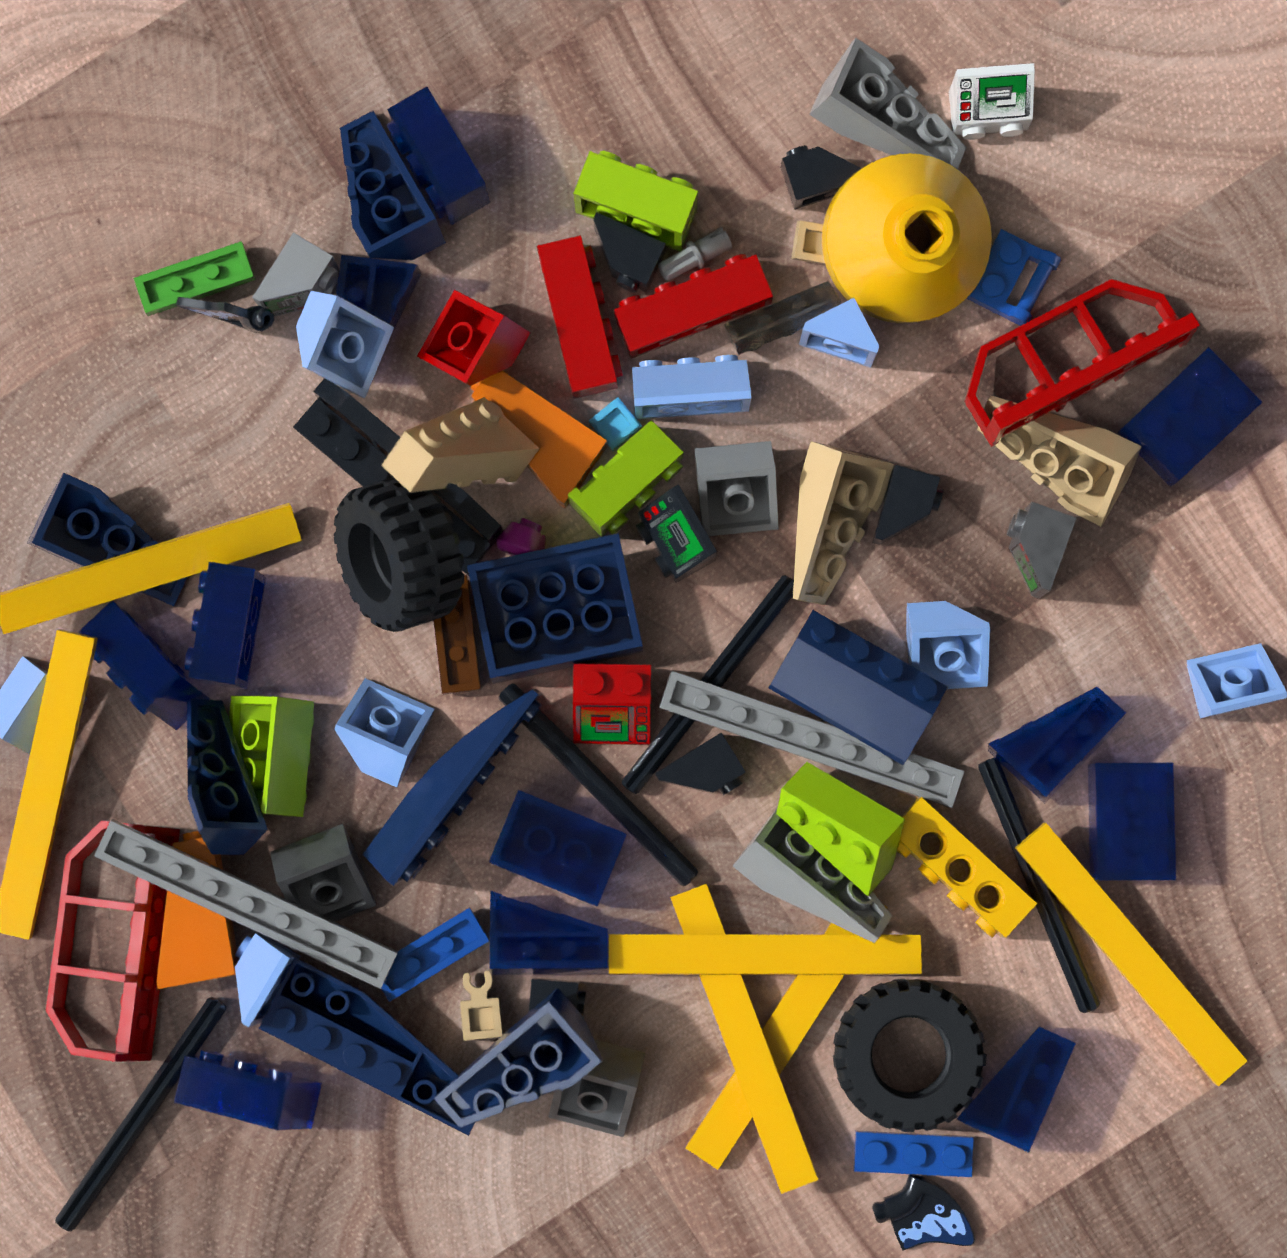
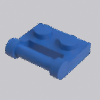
M1001 229L991 247L985 272L974 291L966 299L1021 326L1031 321L1033 317L1031 311L1051 271L1057 270L1061 258L1051 251L1041 249ZM1029 259L1038 265L1018 305L1013 306L1006 301Z

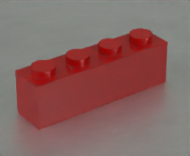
M581 235L538 245V256L573 399L618 389L616 378L622 377L623 374L618 354L610 355L607 341L614 340L609 317L601 319L598 305L605 304L600 281L592 282L589 269L595 268L596 264L591 245L584 246Z
M746 254L736 255L725 261L726 266L711 271L710 267L703 268L692 273L689 276L690 280L676 285L675 281H670L654 289L655 294L642 299L640 295H634L620 301V307L614 309V317L630 358H635L771 305L773 294L757 255L755 254L748 258Z

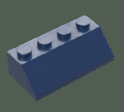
M812 610L768 688L904 765L934 715L948 686Z

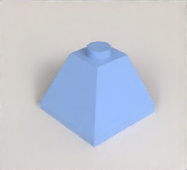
M311 291L296 325L302 366L355 395L365 398L394 327L339 296Z
M947 601L907 603L906 637L909 665L948 686L947 689L988 687L989 622Z
M365 678L337 722L335 731L361 772L394 787H398L414 758L435 709Z
M255 933L253 938L246 936L235 956L240 958L235 966L241 1018L242 1024L247 1027H252L262 1022L294 958H300V955L261 933Z

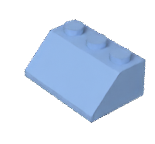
M737 355L718 356L715 358V362L700 363V358H682L677 360L676 365H662L660 360H646L640 362L639 367H632L636 419L749 412L751 388L747 360H738Z

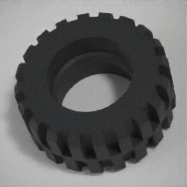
M394 477L348 492L337 508L338 513L334 518L336 532L333 535L338 551L336 553L337 561L343 571L341 575L344 583L349 586L351 591L349 594L353 601L359 604L360 611L365 617L371 618L372 624L387 631L398 632L442 618L454 609L462 594L460 588L464 584V573H462L461 567L464 565L463 554L460 553L458 544H460L458 534L454 533L451 525L453 521L449 513L444 511L440 498L433 495L432 490L409 492Z
M895 979L891 982L880 983L871 987L870 991L863 995L860 994L853 1001L854 1004L847 1012H844L840 1019L841 1024L838 1032H835L833 1062L841 1088L848 1099L863 1115L885 1128H894L902 1132L914 1133V1130L924 1129L929 1131L936 1129L938 1124L945 1121L949 1123L958 1117L956 1114L963 1107L968 1108L974 1100L971 1098L976 1088L980 1089L984 1078L981 1076L983 1066H986L987 1054L983 1051L985 1040L982 1031L979 1030L976 1024L977 1019L971 1010L967 1009L962 1003V1000L942 987L927 981ZM906 1017L918 1018L931 1024L940 1034L946 1053L944 1067L939 1077L928 1087L914 1092L899 1091L885 1084L878 1076L872 1060V1049L879 1032L890 1022Z

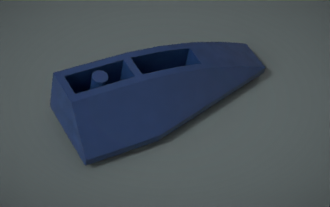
M533 689L494 713L466 734L438 759L407 793L363 853L366 859L387 882L393 886L403 880L408 883L420 873L428 861L423 855L427 850L432 851L434 847L437 848L451 830L446 826L454 813L460 817L471 804L474 798L468 794L477 782L483 786L496 769V766L492 764L493 760L500 751L506 755L519 738V735L515 733L516 729L523 720L529 724L542 707L538 699L543 693Z
M296 957L294 958L259 1029L469 1136L475 1122L459 1128L434 1099L458 1074L366 993Z

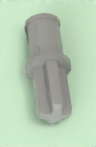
M719 227L695 242H686V249L659 263L658 268L666 281H670L696 266L702 269L705 267L704 264L731 250L733 248L731 240L727 233L723 231V228Z

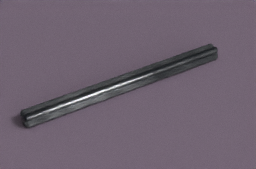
M786 575L781 576L700 681L718 687L723 686L793 596L794 580ZM674 713L624 777L622 785L633 794H638L695 720Z
M512 683L500 693L498 698L504 706H507L525 693L516 684ZM541 710L538 711L529 724L524 720L521 722L681 886L688 885L699 873L698 869Z
M997 758L988 759L978 765L981 776L1030 894L1037 903L1036 908L1077 1007L1081 1013L1091 1012L1100 1007L1094 987L1056 896L1015 849L1030 834Z
M214 997L206 1000L57 1215L55 1222L62 1229L71 1232L77 1227L225 1013L227 1007L220 1000Z

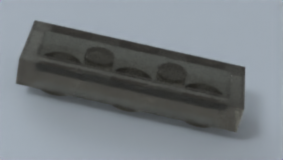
M826 281L725 323L724 327L729 340L738 355L747 351L757 350L762 345L781 337L793 335L798 330L803 329L805 322L842 303L829 281Z

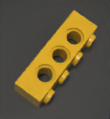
M922 797L917 798L901 816L905 821L897 852L904 858H907L910 854L922 864L918 871L934 885L938 881L942 882L950 890L946 896L962 911L969 907L979 917L975 923L991 938L996 934L1006 938L1037 905L1027 893ZM928 832L935 834L940 840V848L934 855L925 854L920 847L922 836ZM956 859L965 861L969 869L967 877L960 882L953 880L949 874V866ZM987 885L993 887L997 893V901L990 908L983 907L978 901L980 889Z

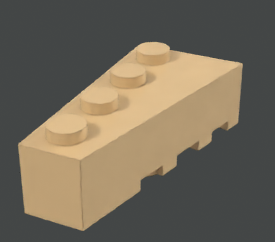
M484 397L406 430L382 466L409 492L445 489L448 483L456 484L458 487H467L475 480H481L484 485L495 484L498 478H504L506 482H516L539 448L503 415L498 405Z

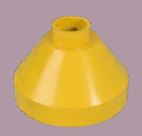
M922 154L891 155L874 161L854 173L834 195L826 212L822 230L824 261L827 271L839 292L846 300L854 298L863 313L879 320L893 323H914L929 320L957 307L974 291L980 282L991 252L990 218L984 201L976 187L962 172L943 160ZM918 217L927 224L931 233V245L923 253L905 236V229Z

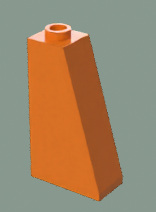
M504 371L472 385L470 389L474 391L471 395L473 402L485 397L488 401L498 405L503 415L539 448L527 467L556 502L566 509L569 504L568 494L575 487L578 489L581 487L607 449V440Z
M199 831L184 833V841L173 843L172 847L223 870L221 855L210 853ZM167 890L157 974L158 989L236 975L235 966L239 958L235 956L237 946L232 920Z

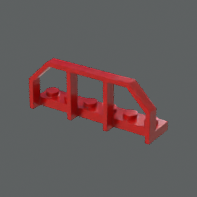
M1110 279L981 346L977 354L964 402L992 447L998 444L1005 435L1053 410H1056V412L1063 410L1068 402L1112 379L1115 382L1122 379L1129 370L1177 345L1180 348L1187 345L1200 324L1193 313L1179 318L1163 293ZM1106 294H1112L1155 307L1163 322L1157 326L1159 330L1148 336L1145 332L1133 336L1125 342V348L1114 353L1085 305ZM1073 312L1099 355L1092 360V365L1083 370L1076 366L1066 371L1059 377L1060 382L1055 384L1028 340L1027 335ZM1015 342L1040 385L1026 394L1027 399L1015 405L1013 401H1009L996 408L992 412L994 416L990 420L976 397L987 356Z
M101 820L65 855L45 1011L71 1055L113 1062L151 1061L160 989L157 987V974L167 890L137 877L134 903L79 896L83 861L99 846L110 821ZM122 823L170 846H173V843L179 842L180 829ZM78 904L133 911L130 921L131 933L125 961V973L70 965ZM69 974L124 982L120 1000L119 1028L115 1040L116 1051L90 1048L85 1044L65 1009Z

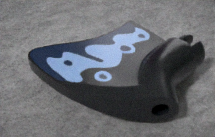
M178 297L176 302L178 307L227 322L254 333H260L269 329L275 320L273 312L261 306H252L244 309L226 302H208Z
M909 1174L902 1190L886 1196L884 1201L875 1202L872 1205L878 1223L891 1221L903 1251L923 1243L934 1242L971 1246L975 1242L972 1228L960 1205L943 1187L928 1178Z

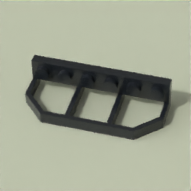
M324 378L313 391L318 399L293 428L362 487L393 478L382 466L387 458L383 453L387 451L390 454L401 437L349 393ZM326 404L331 405L368 435L374 445L327 407ZM448 483L445 489L432 490V494L439 495L484 537L482 538L445 505L442 506L444 511L449 513L453 521L451 525L454 533L458 534L460 541L458 547L460 553L463 554L464 565L461 568L468 575L467 565L476 564L495 544L496 538L503 531V528L463 489L456 484Z

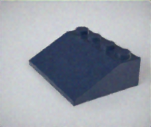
M619 533L467 565L489 676L493 684L571 668L573 664H590L643 652Z

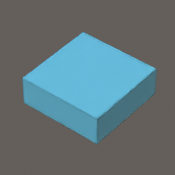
M619 397L589 420V424L594 430L607 440L608 447L612 451L616 450L642 429V425Z

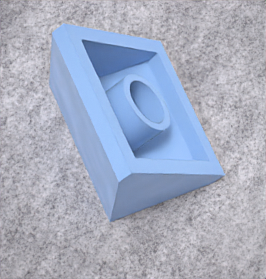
M854 298L805 322L799 342L801 346L870 368L879 349V344Z
M1261 643L1187 660V668L1200 719L1287 698V691Z
M22 656L0 689V738L30 754L48 672Z

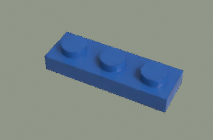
M472 909L464 910L398 951L381 987L389 1002L490 941Z
M855 1130V1172L972 1177V1136Z

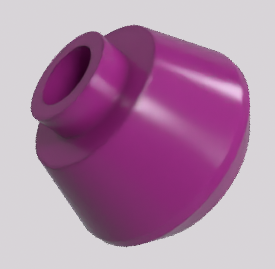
M521 518L519 523L511 522L497 536L496 542L499 550L514 556L545 549L546 536L540 533L542 530L541 525Z

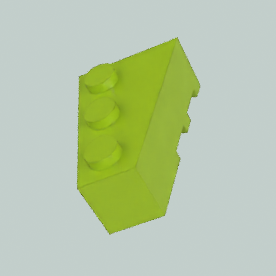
M652 420L621 446L617 451L618 453L604 467L600 465L592 473L593 477L580 490L575 487L568 494L570 506L601 537L608 531L612 535L616 534L629 520L625 515L635 505L641 509L656 494L652 489L662 479L669 482L683 468L680 461L683 459L684 452Z
M806 762L781 788L776 813L867 896L873 892L893 868L905 819L809 762Z

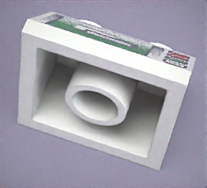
M1034 63L957 69L949 90L952 132L955 135H963V139L974 140L985 137L986 133L1000 132L1001 136L1012 137L1022 134L1023 130H1028L1033 120Z

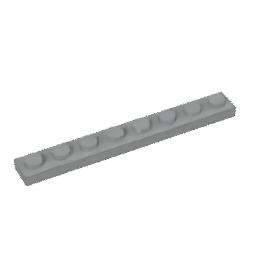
M674 671L670 673L659 708L950 808L953 807L964 774L962 770L913 753L909 755L905 764L902 765L837 727Z
M114 819L110 821L94 855L98 859L380 989L398 953L397 950Z

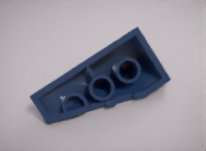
M374 111L340 127L344 164L348 178V196L352 210V227L369 258L413 261L445 244V239L433 212Z
M63 473L45 503L27 544L79 567H84L158 544V542L152 539L128 514H125L102 490ZM187 577L140 591V593L174 606Z
M191 698L187 702L188 801L198 831L211 854L244 855L268 831L223 701Z
M557 988L443 1088L434 1099L461 1128L499 1114L504 1109L525 1101L528 1103L539 1099L541 1095L571 1087L599 1065L603 1058L584 1017Z

